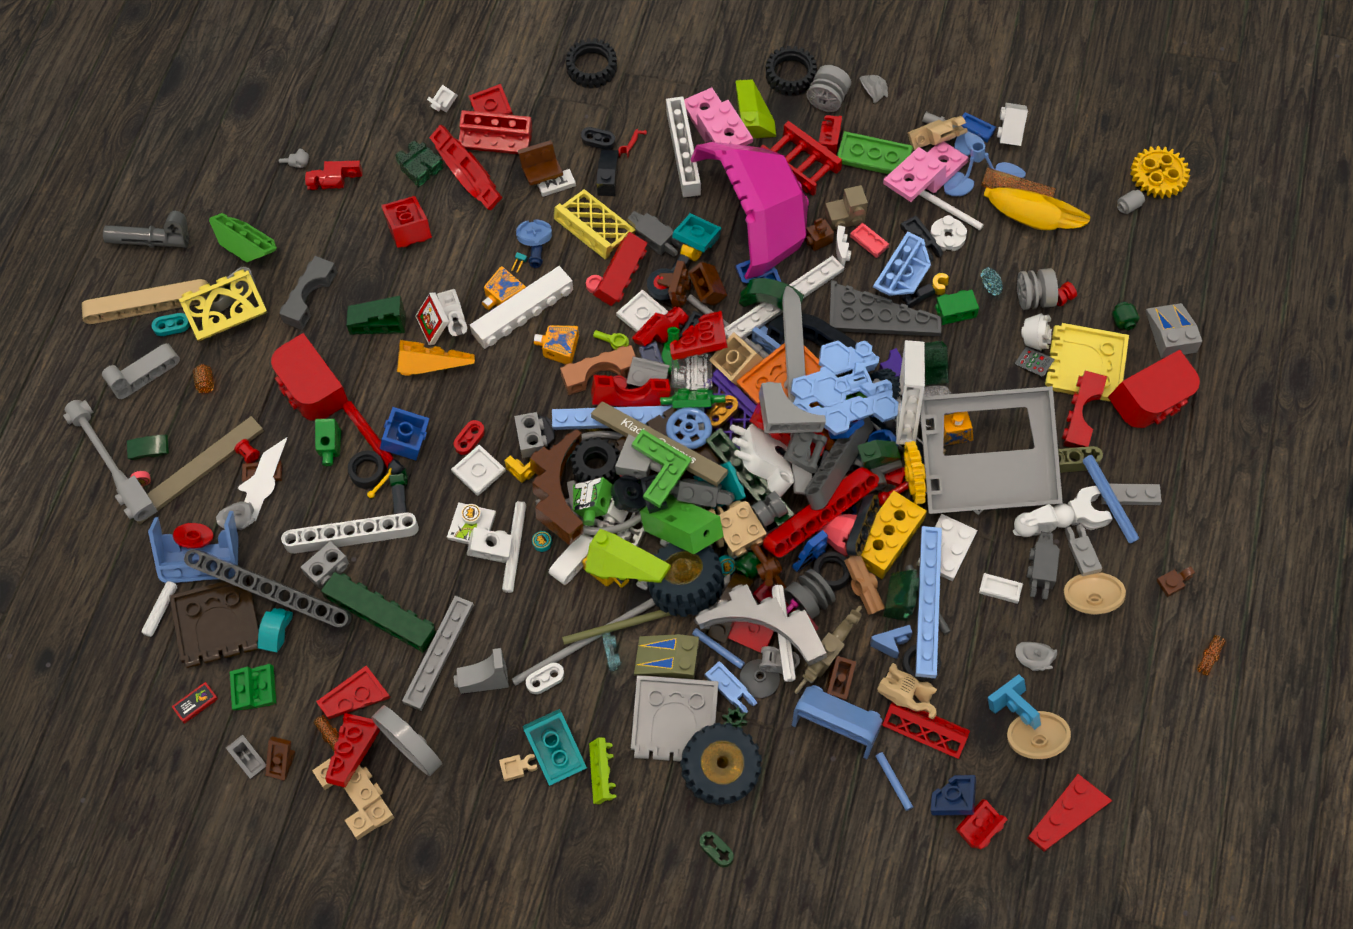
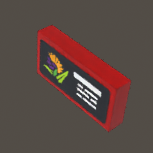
M205 682L174 704L172 708L185 724L218 698Z

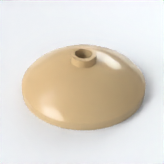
M1094 573L1086 576L1080 574L1067 582L1064 588V597L1072 608L1082 613L1098 615L1111 612L1121 606L1126 597V590L1120 580L1109 574Z
M1037 711L1040 713L1041 726L1035 730L1030 725L1024 724L1020 716L1010 724L1007 732L1009 745L1018 754L1031 759H1046L1056 756L1066 749L1071 739V731L1067 722L1060 716L1050 712Z

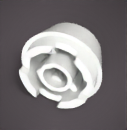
M1041 313L1025 319L1021 334L1026 346L1040 351L1042 349H1049L1048 344H1051L1052 329L1048 325V322L1051 321L1049 315Z

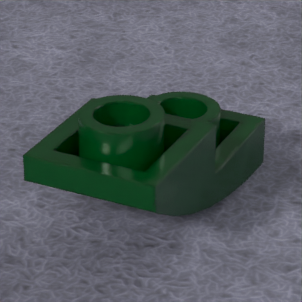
M168 435L147 436L127 441V456L130 460L147 456L154 458L169 454Z

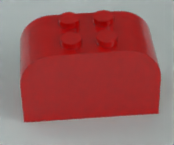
M304 333L279 347L272 355L271 364L277 376L274 379L279 385L278 388L284 397L287 396L291 407L294 410L298 409L304 418L311 421L325 419L342 409L343 404L348 401L343 386Z
M1178 350L1122 381L1108 396V399L1126 423L1136 428H1145L1153 423H1161L1166 419V416L1177 414L1180 408L1188 404L1187 400L1199 388V376L1182 351Z

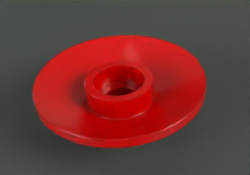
M187 523L178 526L174 530L173 540L182 547L201 548L213 540V532L203 524Z

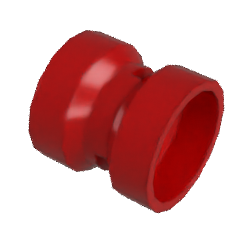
M1066 282L1061 285V288H1058L1057 305L1060 307L1066 304L1067 300H1073L1077 297V291L1070 282Z

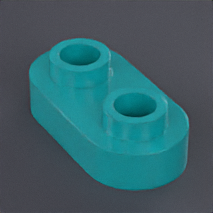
M184 313L161 316L152 322V329L158 336L181 333L190 327L188 318Z

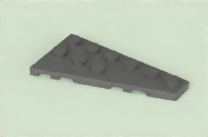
M831 280L829 324L840 332L941 336V316L923 310L917 311L908 308V305H899L893 303L890 299L866 291L860 292L854 290L851 286L847 285L845 287Z

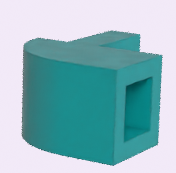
M273 608L271 612H265L258 633L259 649L278 652L284 643L285 628L292 620L293 612L285 611L281 608Z

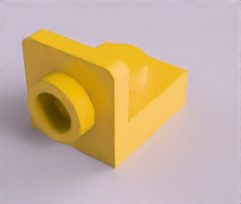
M511 456L505 459L506 469L521 483L526 479L529 480L535 474L530 469V462L524 466L520 460H515Z

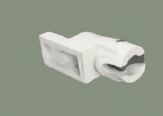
M455 289L438 293V299L449 320L447 324L449 333L452 336L464 334L467 331V325Z

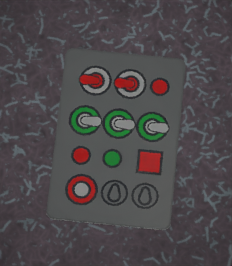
M1026 347L1015 364L1040 376H1044L1055 359Z

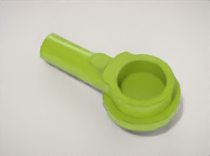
M595 330L593 337L611 343V347L614 350L629 345L627 336L621 333L609 335Z

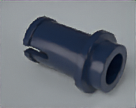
M541 245L531 246V256L528 259V263L533 268H539L543 263L541 258L543 247Z

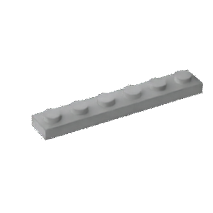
M457 596L454 597L402 700L403 704L422 711L474 606L472 602Z

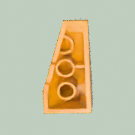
M400 340L397 372L410 376L412 374L474 364L475 358L474 354L456 350L444 352L441 347L425 348L424 343Z

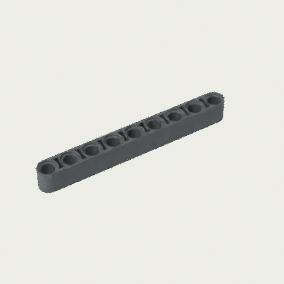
M192 549L187 551L184 556V562L191 568L335 627H347L352 621L351 613L341 607L204 551ZM197 553L199 555V561L198 563L194 564L192 561V557L194 554ZM213 561L217 563L215 571H212L210 568ZM233 568L236 574L235 577L231 579L228 575V572L230 569ZM249 576L254 578V583L251 586H248L246 582ZM267 583L272 585V591L269 594L264 589ZM286 590L290 592V599L288 601L283 599V593ZM303 598H307L309 602L308 607L305 609L301 606ZM322 605L327 608V613L324 616L319 614V608ZM340 613L345 615V621L342 624L337 621V616Z

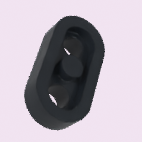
M587 127L581 132V140L585 145L605 150L611 149L615 145V136L612 132L593 127Z

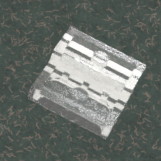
M704 353L673 360L671 356V387L687 388L689 390H697L698 388L711 389L712 363L709 359L712 355Z

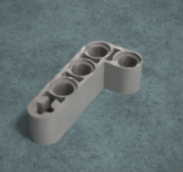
M166 343L121 371L115 365L108 366L103 370L102 377L118 399H124L176 366L180 361V357Z

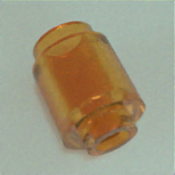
M205 364L196 366L193 369L195 388L199 393L211 392L214 386L211 367Z

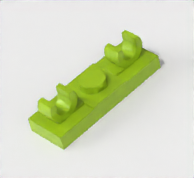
M600 737L589 743L593 804H601L606 800L616 798L615 794L609 793V789L616 787V785L608 783L610 774L608 760L613 757V754L606 752V749L613 747V745L605 743V738Z

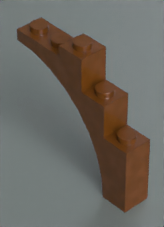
M577 429L572 433H568L561 442L553 445L550 451L542 447L530 457V469L538 475L533 481V494L541 499L535 507L536 519L569 545L584 534L583 522L572 512L566 503L560 485L566 463L572 456L573 451H575L577 444L581 445L582 433Z

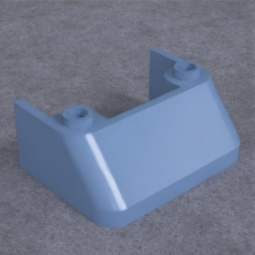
M229 511L224 524L225 530H222L218 536L219 544L206 545L201 548L181 547L173 540L172 534L162 535L159 517H155L148 533L158 578L164 583L167 581L178 583L218 579L186 565L184 556L187 551L192 549L204 551L238 565V533L234 512ZM197 553L194 554L192 557V561L194 564L198 563L199 561V555ZM213 561L210 565L212 571L217 569L216 561ZM233 568L228 572L230 578L236 574Z
M812 685L811 687H806L794 709L792 726L796 727L800 716L866 745L863 758L868 759L883 720L880 718V714L875 711L869 710L868 712L823 692V689L818 686Z

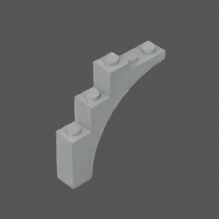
M747 584L732 588V591L729 592L731 601H722L717 604L716 608L712 610L705 609L698 614L699 616L695 617L700 629L725 622H749L767 627L789 640L802 654L808 666L827 658V653L805 610L793 611L789 614L790 617L786 618L776 597L765 598L757 605Z

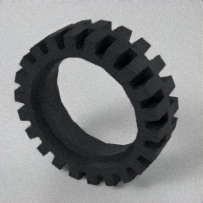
M587 38V42L580 40V44L576 42L574 47L571 46L570 51L567 52L566 67L568 75L573 82L576 81L577 85L582 83V87L585 88L587 85H589V88H593V85H596V88H598L600 83L603 86L606 85V81L610 82L617 71V58L613 47H610V44L607 42L604 44V40L598 42L597 38H594L593 41ZM597 53L607 58L608 65L597 73H585L575 67V62L582 55Z
M787 46L786 49L780 47V51L776 49L774 54H770L766 63L768 85L770 84L772 89L775 88V92L779 93L781 90L782 95H785L786 92H788V96H792V93H795V96L799 95V92L805 93L817 73L814 56L810 55L808 50L804 52L802 47L798 50V46H794L793 49H791V46ZM792 60L805 65L808 73L798 81H787L778 77L774 69L779 63Z

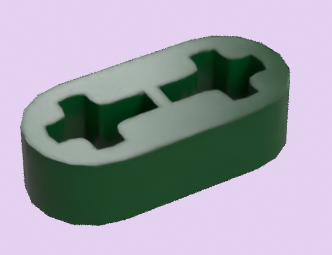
M708 831L701 835V849L718 866H730L734 857L732 850L713 832ZM705 838H713V845L716 848L714 849L711 845L705 846ZM719 850L722 854L727 852L728 861H720V854L717 851Z

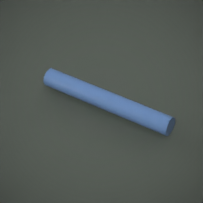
M697 628L693 631V636L699 637L700 641L740 669L744 666V661Z
M883 752L877 754L876 758L905 810L912 809L913 805Z

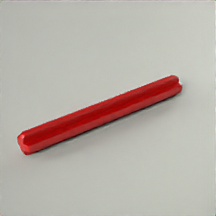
M347 401L343 404L344 411L373 450L381 456L385 466L388 468V464L393 459V456L390 452L380 449L381 440L351 401Z

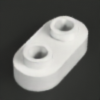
M550 663L530 674L526 679L528 691L532 694H541L559 684L564 679L563 667L558 663ZM556 672L558 675L557 677H551V674ZM539 682L540 686L534 687L533 684Z

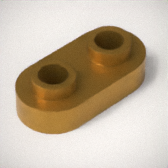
M725 396V403H716L706 413L712 423V428H720L738 411V401L734 396ZM732 405V408L727 409L726 406ZM713 418H719L717 422L712 421Z

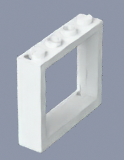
M905 340L899 379L901 385L899 386L901 389L899 394L902 395V398L900 396L897 397L899 404L896 417V444L904 445L905 442H916L925 387L924 342Z

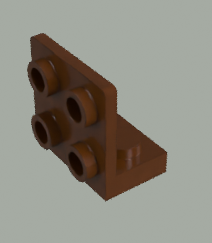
M551 140L517 150L522 170L530 185H537L564 175L556 159Z

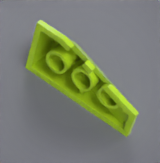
M753 79L736 80L739 117L753 138L776 137L775 121Z
M599 529L589 544L585 571L601 579L612 577L619 578V580H626L627 578L661 583L671 565L623 538Z

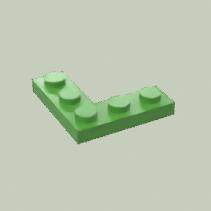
M642 429L631 447L663 466L643 495L645 500L660 508L692 462V459Z

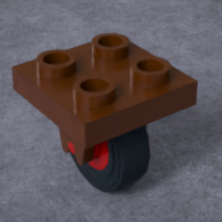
M677 260L674 271L661 268L652 272L647 279L649 294L658 300L670 299L673 308L676 306V308L680 307L682 309V306L687 301V290L691 288V279L688 277L689 271L686 269L685 262Z

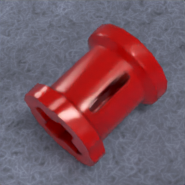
M247 439L238 442L234 448L237 454H241L245 458L246 463H253L260 456V452L254 449Z

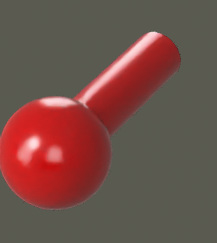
M905 481L889 492H880L877 495L879 505L883 506L893 490L900 494L909 489L908 482Z

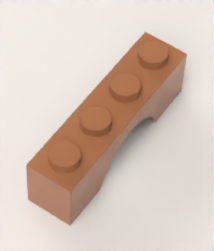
M622 346L617 350L603 352L599 356L585 358L580 362L569 363L561 367V377L568 395L586 390L589 378L600 371H612L620 376L627 377L632 356H635L632 346Z

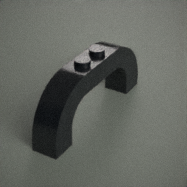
M802 313L803 338L813 341L820 347L831 342L840 341L846 347L855 349L857 342L822 319ZM783 315L769 323L767 335L780 345L785 343ZM852 370L844 372L843 376L852 374ZM859 392L853 393L851 395L855 397Z

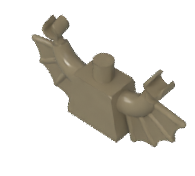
M858 606L856 610H851L850 614L832 634L828 632L821 642L827 653V658L810 666L806 662L804 665L806 667L805 674L802 675L804 679L796 688L795 694H798L808 681L812 683L817 677H822L845 645L843 641L849 634L853 623L858 624L862 616L859 613L862 606Z

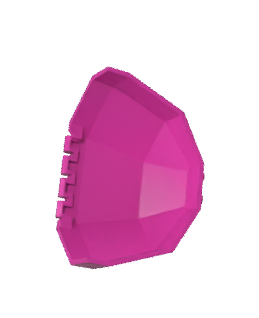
M709 142L696 145L690 159L691 162L705 159L720 160L724 169L727 170L726 173L731 184L734 185L733 188L738 199L742 200L740 203L747 215L745 221L748 228L750 266L744 276L745 279L763 275L800 249L806 237L809 200L804 195L801 183L795 177L784 155L762 147Z

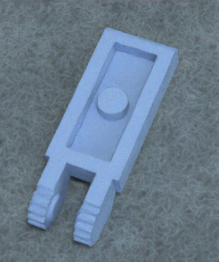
M720 661L704 674L708 681H718V691L732 705L734 704L736 708L739 707L741 713L748 712L745 705L738 700L741 696L750 705L755 706L757 704L756 700L747 691V688Z

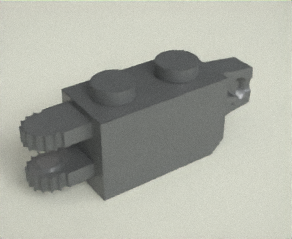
M634 211L627 218L628 223L636 229V236L647 242L646 246L662 256L664 252H667L672 256H676L678 251L672 247V244L680 249L682 248L684 243L672 238L674 230L670 226H665L657 217L651 216L648 213L643 216Z
M690 478L679 480L671 493L675 494L674 497L677 498V501L716 507L718 504L729 505L735 500L734 493L723 490L722 484L716 487L709 482Z
M1041 531L1038 542H1036L1034 548H1030L1029 560H1032L1031 566H1028L1026 575L1027 578H1030V597H1035L1036 587H1043L1042 599H1047L1049 589H1053L1056 583L1060 549L1057 545H1053V533Z

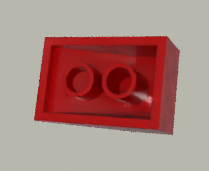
M415 196L381 205L397 248L407 247L410 244L424 242L432 238L428 220Z

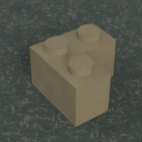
M862 185L844 189L843 199L825 203L824 213L832 230H838V225L848 227L858 226L862 222L865 223L868 202Z

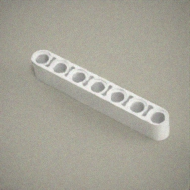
M401 513L292 529L284 532L281 540L285 549L289 553L295 554L320 550L329 541L336 547L409 537L418 532L419 526L412 513ZM409 522H412V523H413V524H412L411 526H409V527H406V526H405L406 523H409ZM393 525L391 529H385L387 526ZM369 528H374L372 532H366ZM355 531L352 535H347L348 532ZM330 534H335L332 538H327ZM310 537H315L314 540L308 541ZM296 540L294 543L288 544L289 541Z

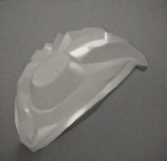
M866 75L860 77L861 83L872 97L873 103L878 102L883 96L888 97L887 83L880 76Z
M250 502L234 503L221 510L216 516L217 524L224 529L229 511L234 512L237 530H243L255 521V518H251L254 508Z
M1021 642L1017 645L1015 651L1018 660L1032 671L1052 669L1053 666L1050 664L1057 656V649L1053 650L1050 646L1038 642Z

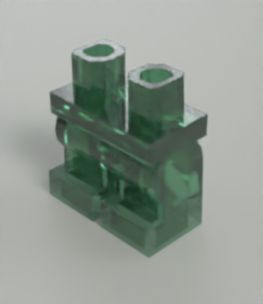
M413 140L408 145V150L410 151L408 154L404 151H399L395 155L396 160L400 164L401 171L418 188L430 179V175L433 177L444 168L442 157L438 154L435 155L423 142L419 144Z

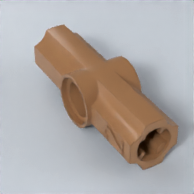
M853 556L844 560L853 579L851 582L852 590L861 597L868 615L884 609V604L876 589L878 581L874 574L869 573L862 556Z

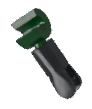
M405 468L400 474L389 475L394 514L407 513L404 486L407 485L408 479Z

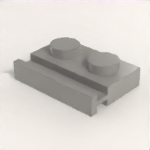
M632 356L626 383L643 386L650 378L666 379L670 365Z

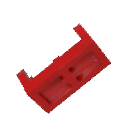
M826 115L824 120L832 122L822 121L819 143L836 155L842 116Z

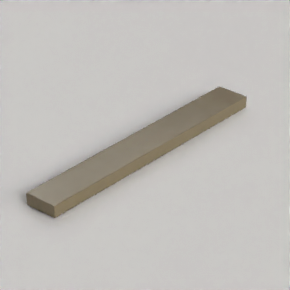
M250 416L150 491L147 495L156 509L159 511L236 453L234 448L238 442L243 439H247L249 442L264 432L263 428ZM146 518L145 520H142V521H137V522H138L139 525H140V524H142L144 521H146L148 518Z

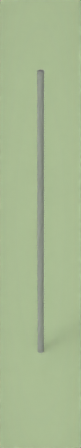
M775 527V528L769 530V531L767 532L766 536H767L768 534H770L772 531H774L775 529H777V528ZM696 572L676 585L688 584L696 580L700 573ZM651 598L608 624L636 617L655 606V603ZM604 634L576 641L512 678L514 685H518L535 671L550 663L558 662Z

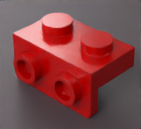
M982 799L974 808V815H968L956 828V831L970 847L982 849L989 845L990 839L995 833L1003 829L1007 818L999 815L987 800Z

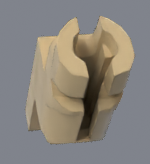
M959 116L946 121L937 120L907 132L910 144L913 146L912 149L916 150L918 147L921 148L928 144L937 145L956 136L966 134L968 132L967 128L961 126L966 123L965 119Z

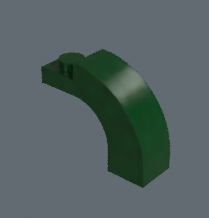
M755 278L749 280L747 287L742 290L739 304L746 307L756 302H765L783 311L782 302L786 286L791 287L799 295L801 303L804 294L794 287L777 280Z

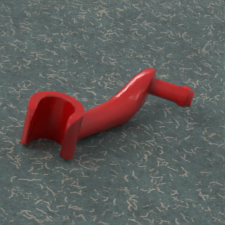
M636 129L628 145L619 147V157H621L622 153H627V157H629V151L636 143L638 134L646 135L647 131H638Z

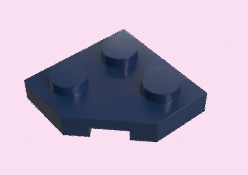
M954 775L948 780L949 783L942 789L938 788L932 793L930 810L932 815H974L975 775Z

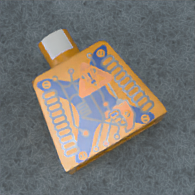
M501 266L484 286L487 298L482 301V305L487 310H490L495 305L499 306L525 289L526 286Z
M550 325L547 328L546 335L535 334L534 345L542 346L543 356L563 364L572 363L579 339L578 326Z
M955 412L944 415L943 446L973 441V429L968 412Z

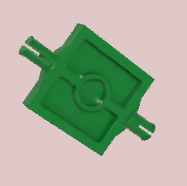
M682 388L675 391L672 397H661L660 402L661 405H673V408L711 407L714 403H725L726 399L725 395H713V390H708V388H698L697 391H689L687 388Z

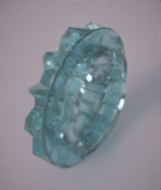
M989 267L983 269L981 278L983 279L984 287L994 296L1002 293L1003 284L999 274Z

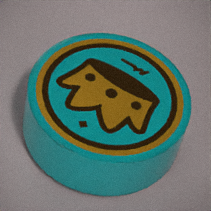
M540 531L533 536L532 543L537 551L544 552L552 546V538L549 533Z
M728 555L719 557L723 575H731L736 568L735 561Z

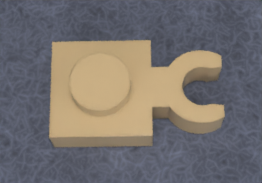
M529 754L523 760L520 759V755L499 760L504 781L524 777V770L536 771L538 769L537 764L533 766L528 764L530 760L535 759V755Z

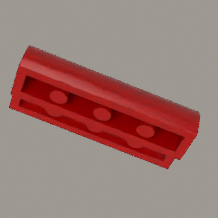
M464 110L461 112L459 142L465 149L518 154L517 150L529 147L532 138L531 117Z

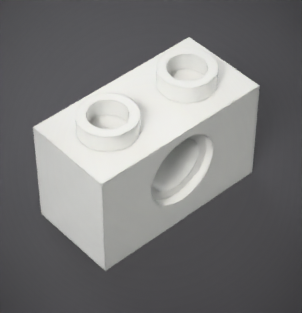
M474 527L470 533L467 555L505 563L509 558L512 535H508L505 531L499 530L494 532L489 531L486 527ZM486 540L492 541L494 546H488Z

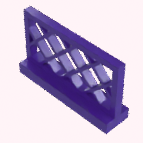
M717 369L713 373V377L706 382L707 388L714 383L718 387V394L713 395H731L737 399L738 410L744 412V418H733L732 416L727 422H730V426L733 425V422H743V428L746 429V422H750L756 405ZM731 405V406H726V408H727V409H731V408H732V405ZM713 406L704 407V413L706 414V409H711ZM713 418L712 421L717 422L719 418ZM730 430V431H723L726 435H730V438H729V439H730L731 441H732V435H739V434L734 433V431H731V430Z

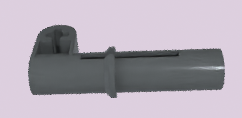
M172 211L166 219L164 229L155 228L154 226L145 228L105 225L103 240L105 243L147 245L150 248L155 246L187 248L189 232L185 215L180 211Z

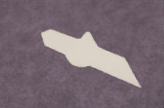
M287 438L265 451L255 475L238 487L239 490L247 493L244 502L252 503L254 512L251 518H255V521L264 499L274 490L275 480L273 475Z

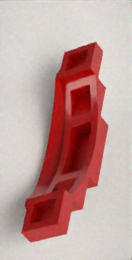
M439 125L429 137L435 144L437 151L463 187L478 201H481L487 209L492 210L503 197L495 189L496 185L491 181V176L473 154L463 147L458 139H455L443 125Z

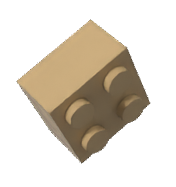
M733 332L727 339L728 348L716 351L709 361L731 382L738 386L736 381L764 360V358Z

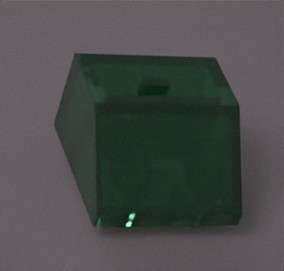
M943 341L924 343L925 385L949 383L947 346Z
M912 569L891 573L883 617L907 621L908 616L913 615L917 598L916 592L920 578L916 577L917 570Z

